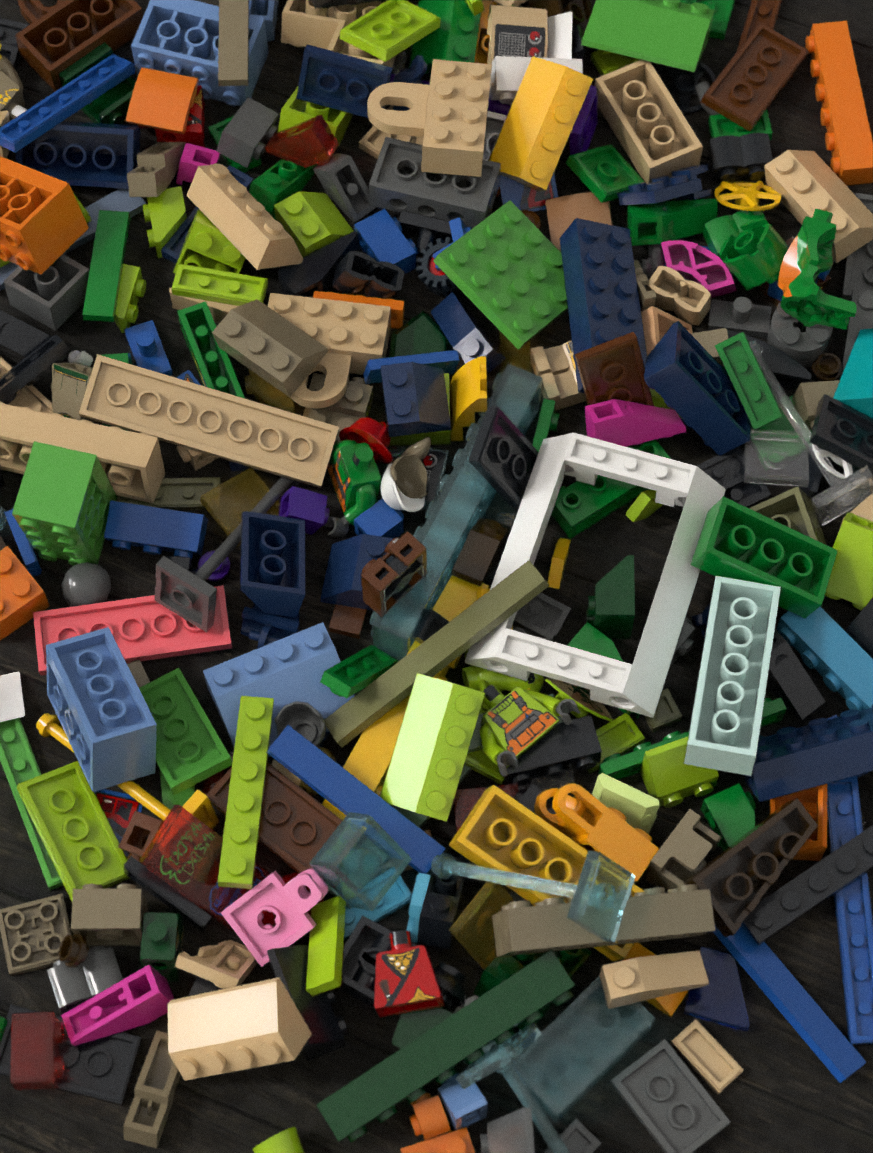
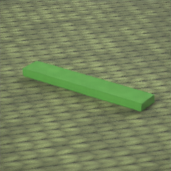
M20 718L0 722V761L48 888L53 890L64 884L17 790L19 783L42 774Z

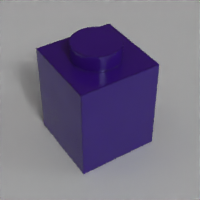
M292 486L281 497L279 516L305 520V533L312 535L321 526H324L328 520L327 496Z

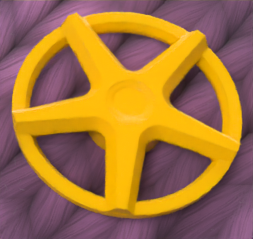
M761 180L756 183H729L722 181L721 185L714 191L715 199L719 203L743 211H764L775 208L781 202L782 195L773 188L764 185ZM726 189L733 191L732 193L719 195ZM759 198L775 200L774 203L769 205H758ZM735 199V203H736V204H733V203H730V202H727V201H728V200Z

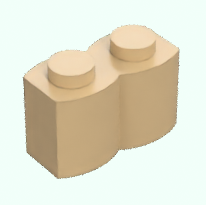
M657 267L649 280V285H647V291L654 290L656 293L655 306L663 310L674 311L679 319L688 324L700 325L710 310V292L697 282L684 280L681 274L670 267Z

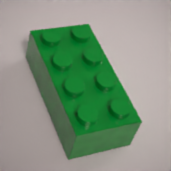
M723 496L707 513L690 565L715 577L721 576L779 586L781 589L778 606L806 618L823 603L838 550Z

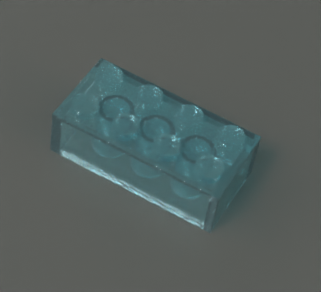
M599 976L508 1065L507 1075L557 1123L652 1029L655 1018L639 1002L608 1009Z

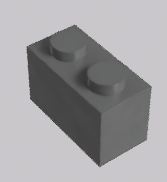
M248 97L223 130L216 151L247 168L253 159H260L266 148L265 142L271 143L278 131L275 123L279 114Z

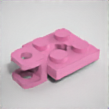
M314 868L302 871L288 883H285L275 870L220 913L262 967L269 962L268 950L289 947L317 925L307 911L325 897L329 886ZM305 885L310 888L311 892L306 890ZM263 910H267L269 913L273 912L276 915L274 919L276 926L273 927L270 923L266 925L262 923L261 920L264 918Z

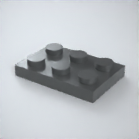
M666 1039L619 1073L610 1082L664 1153H694L731 1123Z

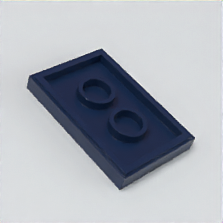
M307 44L304 49L296 99L368 118L367 102L369 95L377 87L390 83L393 68Z

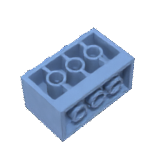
M150 0L131 45L137 77L141 67L198 78V86H202L204 99L210 98L223 101L231 106H242L248 97L251 98L268 55L265 17L249 14V85L219 86V6L195 0Z
M109 627L46 645L47 695L92 792L155 773L157 724Z

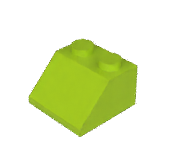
M299 191L274 205L276 221L281 223L283 228L293 238L302 257L353 232V229L326 193Z
M688 736L645 751L640 771L641 777L649 795L659 799L660 806L664 805L665 808L680 804L683 798L695 794V797H701L712 792L719 777L718 770L684 764Z

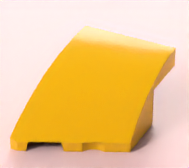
M480 356L471 360L457 370L452 377L450 384L451 441H463V427L475 426V412L487 411L486 356Z

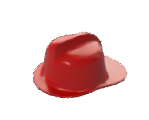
M362 417L350 427L340 431V440L368 443L373 451L376 463H392L393 457L388 450L391 437H389L388 425L385 422Z

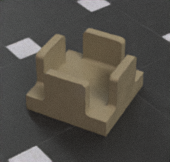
M691 809L688 810L650 861L646 880L656 888L659 884L667 890L686 885L684 881L706 865L704 858L710 850L715 851L719 846L721 837L700 822L701 816Z

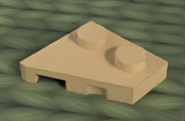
M227 940L219 942L217 945L200 947L198 955L190 956L186 952L179 953L175 967L209 980L221 989L240 986L258 962L245 945Z

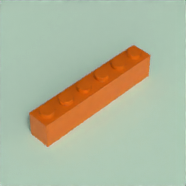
M847 21L812 24L810 36H806L805 45L806 49L809 50L808 54L811 53L812 55L810 70L811 76L816 77L817 80L815 95L817 102L821 101L822 104L820 119L822 126L827 128L825 143L827 150L832 152L831 170L846 186L873 183V141Z

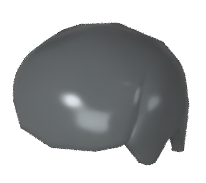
M86 562L72 566L66 572L61 585L63 600L70 607L105 602L112 588L110 575L102 566Z
M295 701L285 705L275 718L277 737L289 725L317 748L325 738V720L322 714L309 703Z

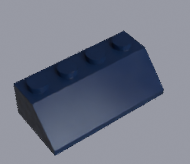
M62 121L17 151L16 163L74 186L129 189L127 173L138 167L137 154L140 153V126Z
M679 321L673 323L646 358L645 382L649 388L655 389L670 409H674L683 418L684 423L689 428H693L701 436L706 446L711 447L720 456L750 441L751 422L728 373Z

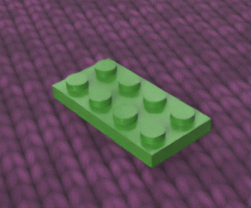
M179 668L139 688L157 724L156 763L174 795L232 766L233 762Z

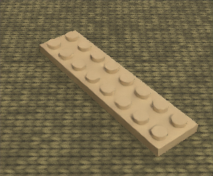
M98 354L79 411V416L117 426L131 432L148 433L158 437V440L318 488L322 486L339 429L338 426Z

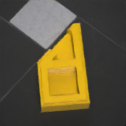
M560 538L557 541L551 560L547 582L549 584L548 587L560 588L571 542L569 539Z

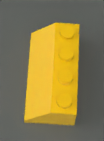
M532 57L488 161L501 163V175L536 191L546 190L593 79L567 66Z

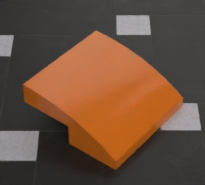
M141 67L131 96L126 122L185 134L190 108L194 106L199 79Z

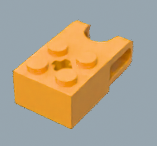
M571 783L563 785L559 789H548L541 792L535 800L534 811L537 816L631 882L639 880L659 850L651 842L652 838L648 833L639 828L634 829L626 822L627 818L622 812L612 807H606L580 785ZM568 793L574 794L576 798L571 797ZM550 797L553 798L552 807L557 814L549 813L546 803Z

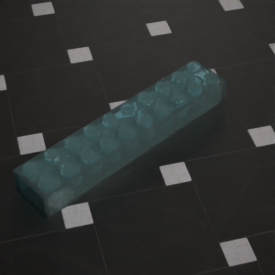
M508 364L504 373L499 372L493 382L492 390L494 392L490 399L487 398V408L488 406H498L525 436L540 408L542 377ZM479 412L481 417L478 423H472L466 435V440L468 441L464 449L459 448L452 463V466H455L450 475L445 474L439 486L441 494L437 501L432 500L425 514L427 520L424 526H418L413 535L427 548V575L383 617H380L375 611L371 615L369 623L372 625L370 636L373 637L374 646L397 660L403 659L415 641L412 635L425 609H433L452 576L453 567L470 530L480 518H484L497 492L468 461L486 412Z

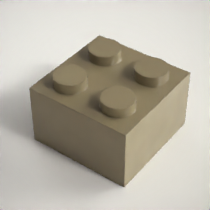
M98 884L83 885L82 889H73L71 930L73 934L84 935L89 946H141L144 912H149V905L142 888H137L133 884H119L116 889H103V886Z

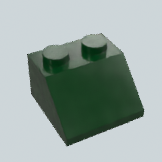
M627 555L595 584L594 596H588L586 623L588 622L609 639H631L635 617L634 555Z

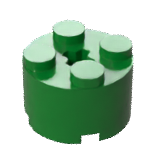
M753 219L740 227L743 232L736 238L731 234L719 252V258L745 290H750L764 282L771 284L778 280L783 258L789 249V245L766 219Z

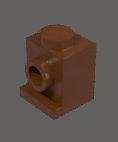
M135 811L119 844V848L129 853L127 859L132 856L145 867L147 862L157 865L161 853L153 839L165 827L166 823Z

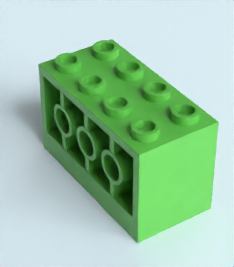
M34 441L12 515L40 558L48 561H56L57 558L68 560V563L73 566L86 562L98 565L105 541L104 534L110 501H116L117 496L97 455Z

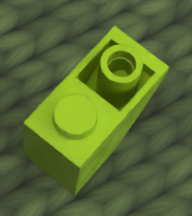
M181 186L168 188L158 197H147L148 204L142 205L145 222H151L152 229L147 230L150 248L156 247L158 258H162L161 250L187 219Z
M123 264L114 320L122 333H125L124 329L129 328L131 323L136 322L138 316L137 302L139 297L143 298L146 290V280L142 278L140 267Z

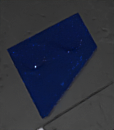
M701 946L700 953L709 985L689 990L683 1014L747 1032L750 1022L735 958L733 955Z

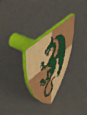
M549 677L545 680L559 692L555 698L559 700L572 699L576 702L580 713L578 714L574 711L570 713L577 719L585 717L590 712L611 722L613 720L602 703L590 700V689Z

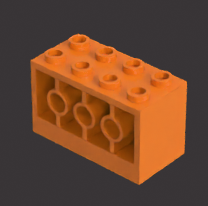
M0 156V259L5 262L15 263L24 270L29 269L42 275L89 227L69 183Z

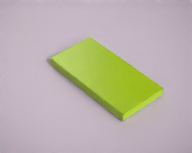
M78 761L17 785L22 801L71 901L73 899V889H82L83 885L98 884L103 886V889L130 879V877L124 874V864L128 859L124 851L119 848L120 843L95 793L92 792Z

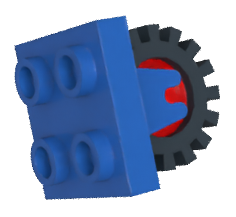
M460 217L449 221L453 240L446 237L445 242L442 238L436 239V245L432 242L428 243L427 245L430 249L426 251L423 248L420 252L423 258L418 257L416 261L419 264L416 267V271L419 274L418 277L431 292L438 296H441L442 293L447 297L450 295V291L459 294L458 287L433 261L439 253L472 229L471 226L467 227Z

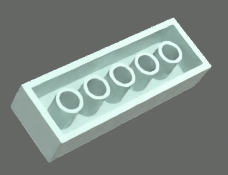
M721 576L715 577L684 764L751 776L757 753L781 587Z

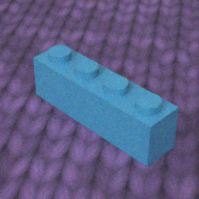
M821 607L817 608L806 618L790 611L780 617L776 629L778 633L787 641L789 646H793L801 654L800 657L806 666L810 669L815 668L823 676V681L830 690L838 692L846 700V705L850 710L857 709L862 711L872 708L873 659Z

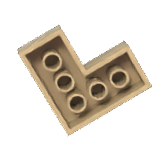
M288 0L282 11L281 43L291 44L295 47H306L308 44L392 67L396 58L394 56L385 62L340 39V30L384 2H369L315 9L311 0Z

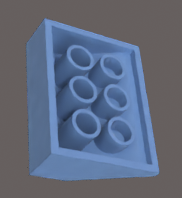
M323 622L203 670L207 688L233 747H235L241 696L274 698L269 747L277 739L275 718L285 705L295 701L309 703L322 714L325 720L354 697V695L349 698L338 696L331 692L329 687L320 682L325 670L341 662Z

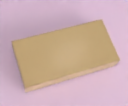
M697 1019L670 1043L717 1095L744 1071Z

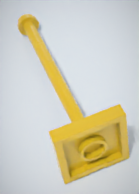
M43 714L36 724L39 734L43 737L51 735L74 753L63 728L59 725L58 717L54 714ZM132 780L117 785L167 823L153 840L161 855H163L164 861L165 859L168 861L166 864L175 871L195 850L194 847L197 848L198 844L203 841L204 837H206L205 834L208 835L219 822L208 797L198 789L176 814ZM180 841H181V842L187 847V849H188L185 854H184V852H185L186 848H185L181 843H180L179 846L177 847V845H178V843H179Z

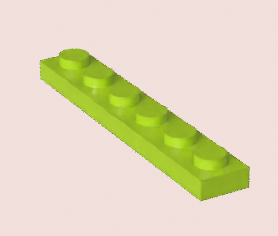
M241 696L218 874V887L253 888L268 754L266 752L270 744L274 698Z

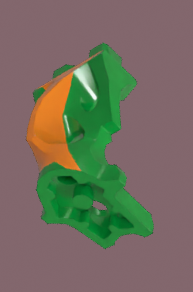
M815 209L812 218L806 216L803 220L798 235L783 258L778 278V287L784 292L780 305L787 314L802 322L803 326L811 327L819 324L847 330L849 317H855L857 311L855 302L825 294L815 283L820 273L828 271L833 267L832 245L836 234V224L831 223L833 213Z

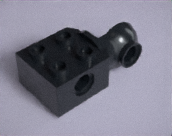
M362 915L343 947L341 986L337 988L375 1009L376 955L379 952L391 950L390 934L392 931ZM439 962L438 966L433 969L444 999L445 1006L442 1007L449 1009L453 1005L463 1008L466 1001L465 989L462 984L465 976L454 967Z

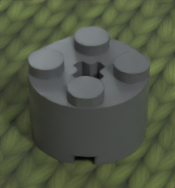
M780 302L772 316L767 343L783 351L804 368L811 367L813 362L827 351L833 327L819 324L811 327L803 326L802 322L790 316L781 308Z

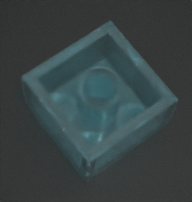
M349 812L309 865L351 907L373 911L412 858L370 815Z

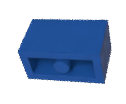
M385 209L354 224V231L358 233L363 253L371 256L377 262L384 261L398 266L404 271V274L416 268V255L418 251L414 242L410 238H405L397 218H391Z

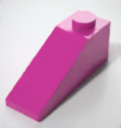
M147 965L61 1016L70 1042L76 1046L149 1024L168 1013V1003L170 1000H174V996L167 979L151 965Z

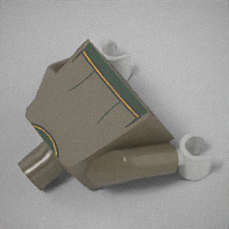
M72 351L68 356L70 363L52 364V410L54 413L67 418L98 422L79 416L80 407L93 370L90 367L93 357L85 351Z

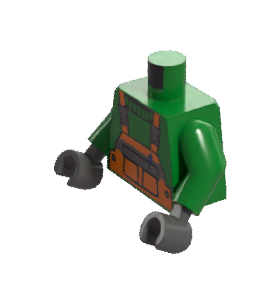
M339 440L335 442L327 466L344 514L342 518L328 517L324 525L325 527L333 528L328 535L335 537L346 536L349 524L354 525V519L376 503L381 485V476L374 460L372 449L368 443H357L354 440Z

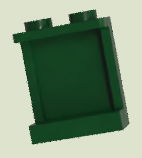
M104 42L59 73L62 87L112 55V49ZM129 76L84 106L81 110L94 123L122 125L126 120L136 81Z

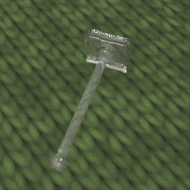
M750 341L749 343L779 407L831 486L811 498L817 518L822 526L858 506L873 493V475L868 467L865 466L841 480L821 465L815 456L812 443L810 442L811 432L761 355L764 348L756 341ZM824 457L823 459L834 469L828 458Z

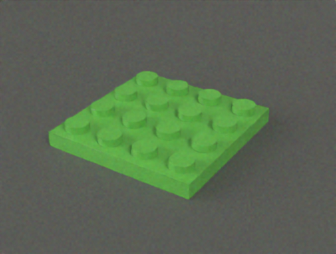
M511 200L439 253L433 261L518 350L568 310L561 252Z

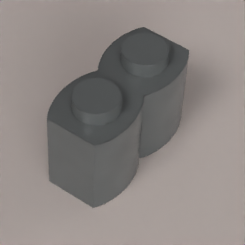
M96 946L89 949L86 960L76 968L67 967L65 962L57 960L53 963V967L47 970L58 1007L62 1014L123 980L113 948L105 949V946Z

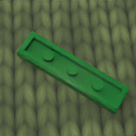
M99 210L82 314L84 320L114 322L130 223L129 212Z

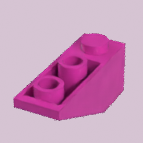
M618 399L585 406L587 436L625 447L640 445L647 441L669 438L686 432V426L677 412L672 409Z

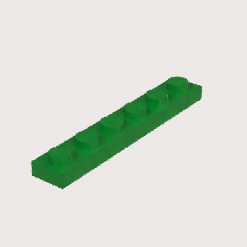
M781 697L772 701L770 698L764 699L760 728L783 720L787 708ZM681 731L672 732L666 735L663 741L653 745L651 742L642 743L636 746L633 752L623 756L620 753L612 754L602 761L603 763L599 766L598 775L604 773L616 780H621L640 773L645 751L689 736V731L683 734Z

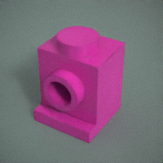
M186 143L179 162L176 184L182 185L183 181L192 183L198 166L218 164L220 153L216 150Z

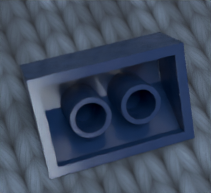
M242 511L240 590L265 614L296 618L305 597V520Z

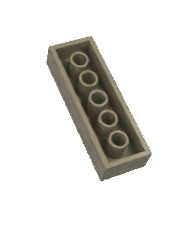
M698 884L677 886L676 889H669L667 893H665V887L645 889L644 892L634 893L635 896H632L631 890L610 893L611 895L602 896V900H598V894H586L569 899V903H565L564 897L543 899V902H537L535 906H531L530 900L510 902L509 905L502 906L501 912L492 915L497 957L549 952L550 950L562 951L688 938L715 931L710 889L698 890Z

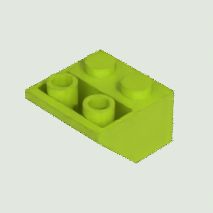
M198 208L173 273L176 274L178 264H185L239 274L246 258Z

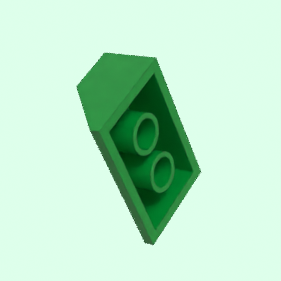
M418 0V7L440 17L441 22L438 29L412 45L409 68L417 55L424 57L427 64V71L425 73L431 75L433 59L474 63L481 13L474 16L465 0Z

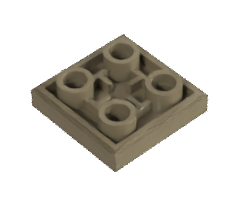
M63 894L0 909V931L8 972L11 977L51 967L54 962L60 960V945L67 935H72Z

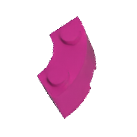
M673 240L661 242L666 266L676 270L683 278L704 286L710 292L711 298L736 291L729 269L715 253L689 241Z

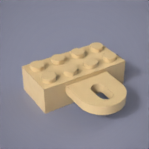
M433 59L430 85L391 82L374 89L369 95L367 102L368 118L377 129L383 132L423 137L421 172L481 177L492 64ZM382 106H405L410 109L407 111L386 110Z
M270 293L269 308L329 350L311 371V373L320 371L326 375L323 388L319 391L309 390L307 388L308 375L291 395V399L297 404L307 408L320 409L337 403L346 392L350 373L363 375L368 360L386 358L391 331L390 306Z

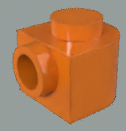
M426 1093L411 1103L415 1114L409 1116L416 1136L422 1134L424 1140H428L451 1131L439 1095L431 1098L430 1093Z

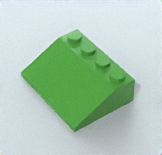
M596 0L581 45L695 72L708 43L715 10L708 9L709 7L702 3H692L691 5L680 2V0Z

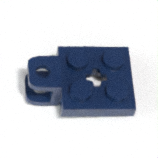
M695 165L671 171L672 177L670 178L669 176H660L653 178L652 183L639 182L628 185V191L618 193L619 204H655L676 198V201L695 200L712 195L711 188L702 190L701 178L697 179L696 175L708 171V166Z

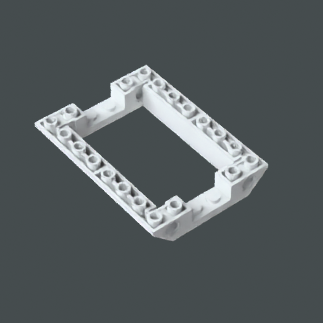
M577 433L543 439L490 590L528 560L534 565L564 479V474L576 477V481L595 485L597 476L601 475L655 490L656 503L671 507L678 505L683 507L633 664L511 630L517 611L470 647L465 663L525 681L528 680L530 672L590 689V700L654 718L700 573V569L690 564L707 513L725 495L726 489L700 468L691 464Z

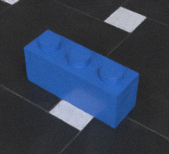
M111 500L104 538L112 542V547L116 549L131 550V546L143 547L144 553L161 555L162 550L174 552L175 557H189L192 560L193 555L202 556L208 519L203 514Z

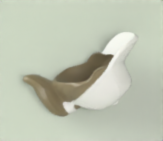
M429 437L408 447L400 458H397L387 466L380 488L382 498L389 507L408 512H416L424 507L425 496L427 495L428 474L421 460L429 452L431 446V439Z

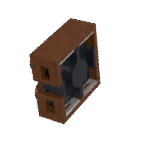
M408 531L401 538L395 537L385 548L386 554L377 560H370L361 572L363 601L380 617H383L427 575V548Z

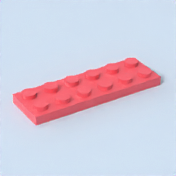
M224 585L215 586L217 593L214 625L207 633L156 602L155 595L33 612L40 676L47 675L46 645L109 627L126 663H131L138 659L141 662L232 649Z

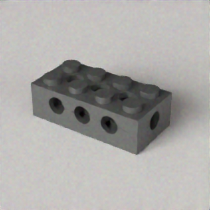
M385 137L369 183L371 206L400 213L401 211H406L448 222L460 217L467 227L471 226L472 228L490 216L500 186L501 163L483 159L481 177L421 172L422 145Z

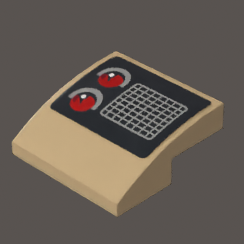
M490 5L487 35H490L487 64H491L495 56L547 58V9Z

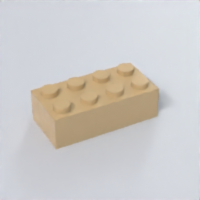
M640 60L595 79L598 107L646 184L652 183V179L656 177H672L671 171L700 165L703 146L651 62Z

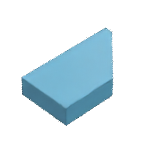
M423 873L417 874L408 913L409 920L406 930L410 931L411 942L417 943L420 913L431 875Z

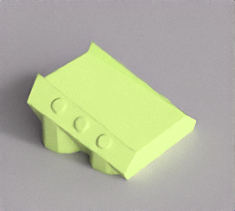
M604 773L598 775L592 795L606 807H612L622 812L627 818L626 822L634 829L639 828L649 834L657 818L656 813L660 807L659 799Z

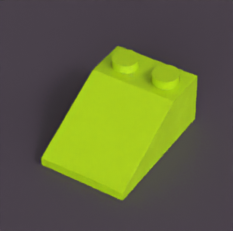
M297 87L281 109L276 139L285 141L291 146H300L312 150L318 155L331 157L340 145L353 114L296 99Z

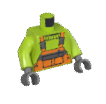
M491 684L483 691L485 693L483 702L490 709L481 720L482 726L479 730L483 753L499 767L502 776H507L506 766L513 765L516 769H519L517 759L558 724L559 719L557 717L560 716L566 725H570L573 721L568 713L574 711L579 714L580 710L572 699L559 700L550 695L530 689L522 690L519 687H516L507 696H504L494 684Z

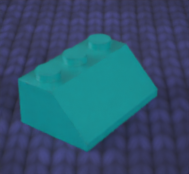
M873 328L860 329L833 398L872 419Z

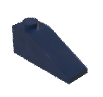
M454 292L448 295L431 311L454 350L458 351V355L465 364L480 356H486V373L488 375L506 359Z

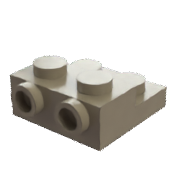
M323 372L321 374L313 373L309 390L319 391L323 388L326 377ZM353 377L351 381L348 380L346 392L337 403L320 409L305 407L303 416L338 426L339 429L335 442L340 440L339 433L342 429L350 427L362 417H368L374 398L373 386L365 384L363 378Z

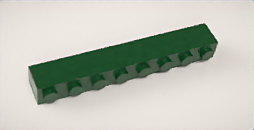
M550 950L318 1103L317 1107L338 1141L348 1138L349 1142L352 1143L368 1132L365 1126L375 1119L381 1124L397 1113L395 1106L402 1101L407 1100L411 1104L427 1093L424 1087L434 1080L440 1085L454 1076L456 1072L453 1068L458 1064L466 1061L470 1065L486 1054L483 1048L493 1041L499 1046L515 1035L512 1030L514 1027L522 1022L529 1026L544 1016L541 1010L552 1002L555 1007H558L572 998L573 994L570 990L576 986L555 953Z

